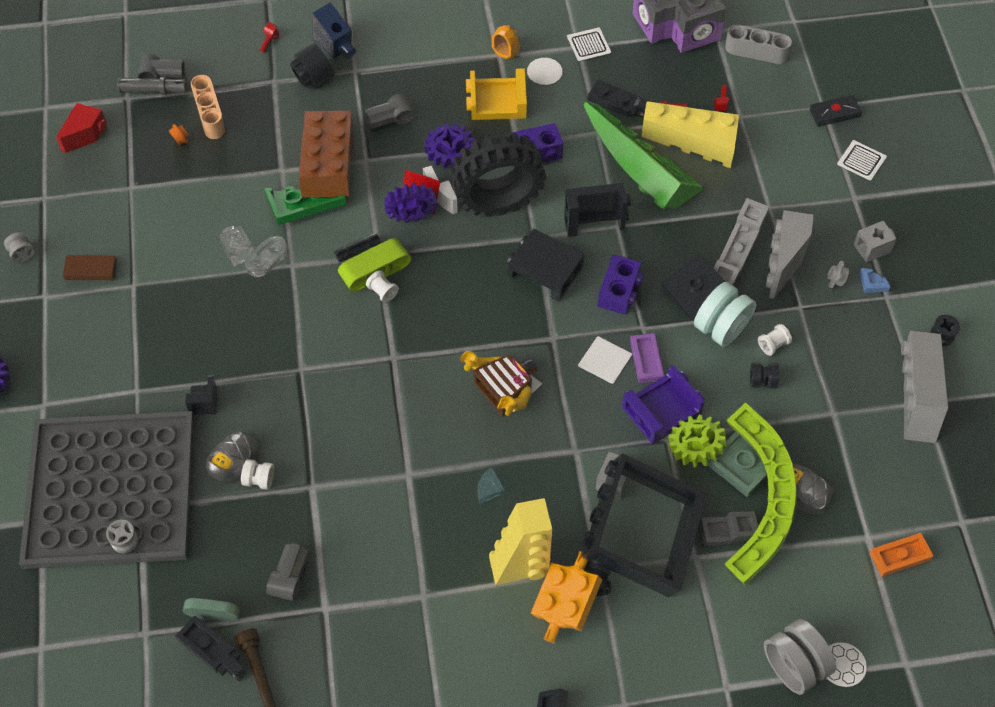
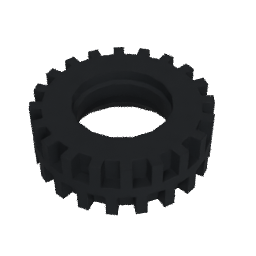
M498 133L496 138H490V135L484 136L485 141L478 143L475 140L471 142V148L460 150L461 157H454V166H450V177L460 206L463 205L466 212L473 210V214L477 216L481 212H484L486 217H491L492 213L496 212L500 216L504 215L506 210L517 211V206L530 204L529 199L531 197L537 198L539 196L538 189H544L545 187L543 181L547 177L538 148H536L533 141L529 142L526 136L519 139L517 133H512L510 137H505L504 133ZM515 167L508 174L490 180L479 179L485 173L496 168Z

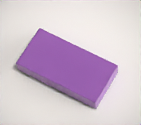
M655 333L630 336L638 382H655L664 377Z

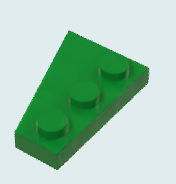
M294 186L285 187V190L282 191L264 188L266 198L278 225L347 205L344 195H339L338 197L302 198L301 190H295Z

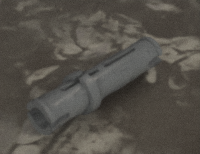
M160 77V79L118 78L117 80L120 82L117 83L119 93L157 92L161 93V95H167V93L188 92L187 79Z

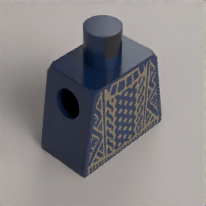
M330 2L312 12V38L332 58H336L341 54L346 59L351 58L356 53V49L351 45V28Z

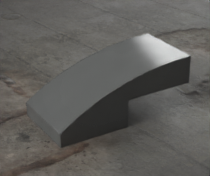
M755 511L729 512L726 517H701L699 523L703 547L748 541L759 527Z

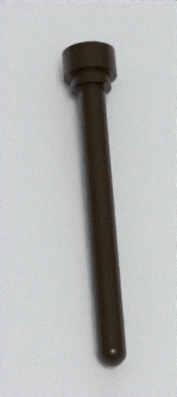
M257 629L243 630L235 636L238 648L247 653L264 707H276L257 650L259 648L258 643L260 642Z

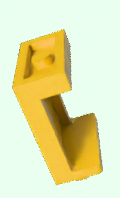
M525 68L516 69V78L476 79L475 71H470V79H466V93H471V97H466L467 111H471L472 120L526 119Z

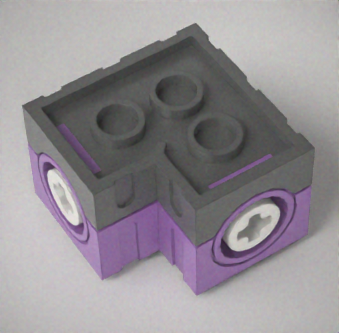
M634 0L632 14L651 44L662 39L672 38L682 53L721 40L726 7L720 0Z

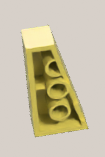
M647 101L641 137L668 147L671 145L680 147L682 152L688 154L694 152L703 155V159L711 162L713 159L722 162L723 166L731 169L739 115Z
M545 498L517 503L507 520L508 526L504 527L501 531L502 539L496 541L494 544L495 551H491L489 554L495 585L528 578L530 580H539L547 575L550 567L552 526Z

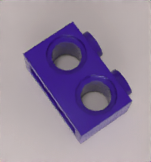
M556 123L510 133V135L517 133L519 139L526 136L529 142L533 141L536 148H538L542 163L553 162L563 158V141Z
M612 255L599 292L597 307L626 315L628 307H633L636 300L637 292H634L635 287H640L644 273L640 272V261Z

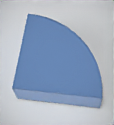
M861 268L859 274L864 293L889 291L890 284L885 277L882 278L874 273L872 269Z

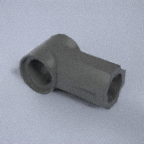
M145 54L140 60L138 78L160 79V77H167V79H185L184 60H160L156 55Z
M396 94L388 100V103L365 110L368 124L372 129L393 122L404 125L414 118V112L404 94Z
M294 543L285 545L277 569L272 571L268 579L267 595L290 601L296 600L301 586V574L309 555L307 549Z

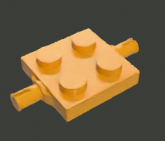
M579 551L574 566H562L551 563L531 611L533 616L546 620L550 624L543 639L553 644L560 628H572L582 631L602 582L598 575L584 571L588 560L581 557L582 551Z

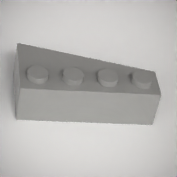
M910 331L907 341L903 340L901 346V355L904 356L902 372L904 373V439L936 443L948 410L941 334Z

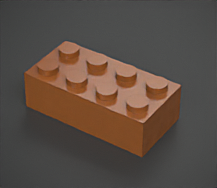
M305 111L299 168L302 198L338 197L339 195L349 197L354 134L352 111Z

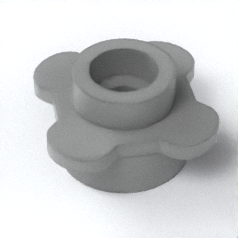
M841 260L837 266L833 265L830 268L827 276L830 280V288H833L834 285L843 286L846 282L849 268L844 267V261Z

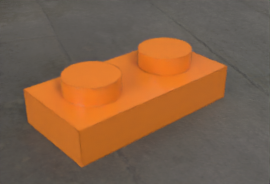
M922 533L872 548L870 551V555L881 577L929 562L934 557Z

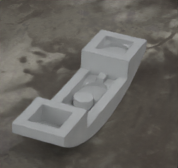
M746 198L737 217L735 227L719 260H717L714 266L716 272L725 282L734 286L761 230L769 206Z

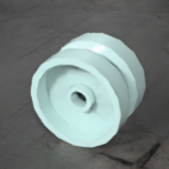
M723 282L702 304L695 317L694 326L704 334L712 332L713 341L722 347H726L746 327L757 304L747 295L738 297V289L728 282Z

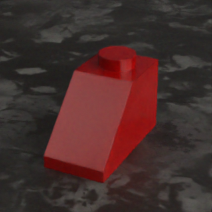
M76 103L56 136L61 152L67 153L97 142L107 127V121L102 109Z

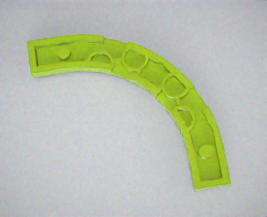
M745 402L727 419V423L759 455L767 472L769 489L767 511L759 527L747 543L725 563V567L746 586L774 558L783 545L794 520L797 503V485L793 464L782 439L773 427Z

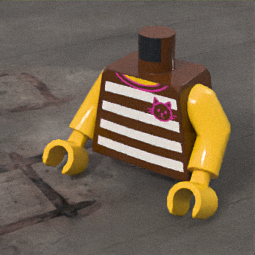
M465 351L459 361L466 362L464 370L470 371L472 368L475 369L473 370L474 384L502 417L505 415L510 416L512 412L526 408L532 394V379L530 375L538 370L531 358L519 364L512 355L504 357H477L472 351Z

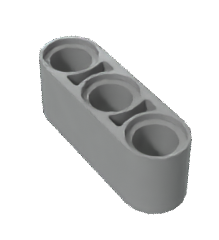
M732 25L727 32L725 49L733 55L783 64L788 60L792 40L788 35L743 25Z

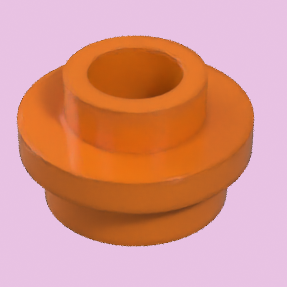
M174 123L172 125L173 128L169 132L178 145L189 143L186 140L189 134L182 125L177 127Z

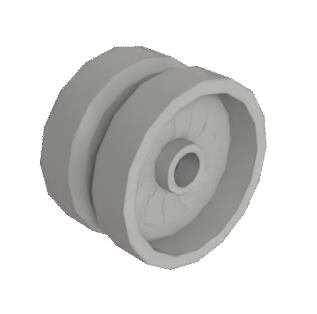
M795 620L784 628V634L778 632L764 641L765 655L774 672L792 692L798 695L804 694L813 688L816 680L822 681L835 673V658L828 644L820 633L805 620Z

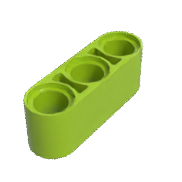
M392 238L345 261L339 266L338 273L350 291L357 292L367 287L366 282L374 272L382 271L386 278L405 268L411 262V256L399 239Z

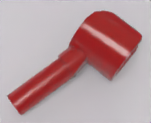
M268 22L263 30L267 35L259 49L263 53L272 39L275 40L279 37L277 26L271 22Z
M726 85L722 86L721 97H717L714 100L715 111L728 110L727 103L729 98L727 97Z

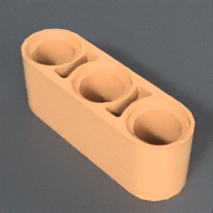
M207 75L195 76L191 81V87L205 135L210 139H218L224 135L225 126L212 81Z

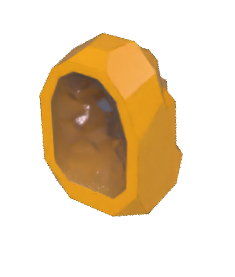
M509 25L498 27L492 36V48L498 56L505 59H513L519 52L520 43L517 31Z

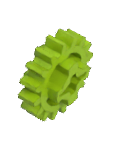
M699 415L697 420H693L691 416H688V422L685 423L680 420L678 421L679 428L672 427V434L669 435L670 451L674 453L676 461L682 459L683 465L692 462L693 467H697L698 462H702L704 466H707V460L711 459L716 462V454H724L723 447H727L725 429L721 428L719 421L713 423L712 417L703 420L702 415Z

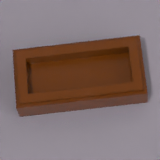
M66 255L63 277L65 280H114L117 263L116 256Z

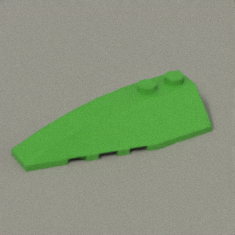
M587 101L584 103L583 106L607 149L629 176L639 184L638 188L645 194H650L655 198L654 203L663 209H666V207L676 209L702 191L703 187L667 156L662 157L654 153V146L636 139L638 134L623 125L619 126L621 121L600 105Z

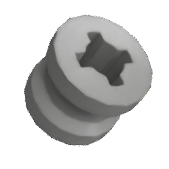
M23 232L13 233L4 241V246L10 252L9 255L15 263L26 262L35 253L27 235Z
M116 520L107 528L106 536L114 551L125 554L135 549L138 544V535L129 521Z

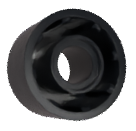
M314 42L294 55L295 60L290 63L294 75L304 88H309L312 85L317 88L335 76L328 59Z

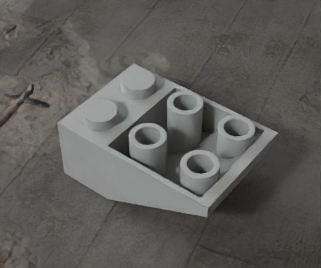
M784 210L782 219H777L775 232L771 240V248L773 249L768 264L770 273H768L766 288H770L769 298L774 299L803 263L812 234L813 214Z

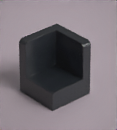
M208 376L207 385L191 386L190 393H186L185 404L188 411L193 412V415L216 414L217 385L214 376Z

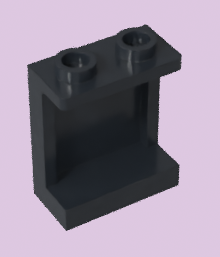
M624 183L566 189L564 222L567 236H577L578 224L617 220L619 230H624L625 221H629L628 206H631L630 193L625 192Z
M533 228L528 236L525 235L517 252H513L509 256L507 261L508 276L513 278L516 273H519L551 289V298L559 302L582 270L584 253Z

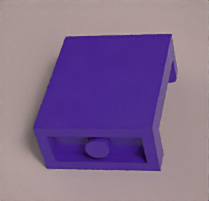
M672 365L669 367L666 376L635 394L632 389L624 393L622 408L653 445L672 433V427L679 428L678 421L682 420L686 423L688 422V416L695 419L701 415L705 402L701 392L690 385L685 373Z

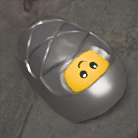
M241 430L227 436L225 440L213 449L207 459L206 468L209 475L217 481L235 484L241 479L245 461L247 459L256 460L259 455V447L256 440Z
M793 464L797 485L796 508L812 515L824 513L832 499L834 489L825 479L819 477L812 470L798 464Z

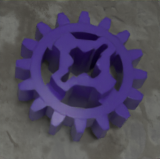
M444 123V128L437 125L436 132L430 130L429 137H425V154H428L429 161L434 160L435 166L441 163L443 164V169H446L448 165L454 166L453 159L455 156H462L461 149L472 147L471 142L475 141V138H472L471 131L465 132V126L457 128V123H454L452 127Z
M413 183L409 187L407 184H403V188L395 187V192H388V197L384 198L385 212L389 214L390 219L396 218V222L404 220L405 223H408L412 219L418 222V218L426 219V214H433V209H437L436 194L431 187L426 189L425 184L417 186L416 183Z

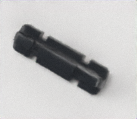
M374 233L367 236L366 239L362 238L346 245V248L341 247L335 250L334 254L338 262L349 259V256H356L369 250L370 247L373 248L381 244L378 234Z

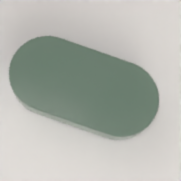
M200 598L185 600L183 613L190 617L196 616L200 619L226 622L237 621L240 608L233 603Z

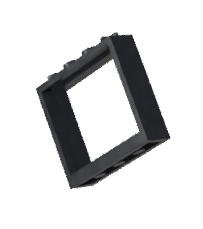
M622 453L613 461L610 460L605 468L607 477L597 493L599 502L590 515L589 521L592 524L590 531L585 534L582 540L584 550L581 557L670 597L681 591L707 493ZM621 475L684 504L664 577L599 547Z

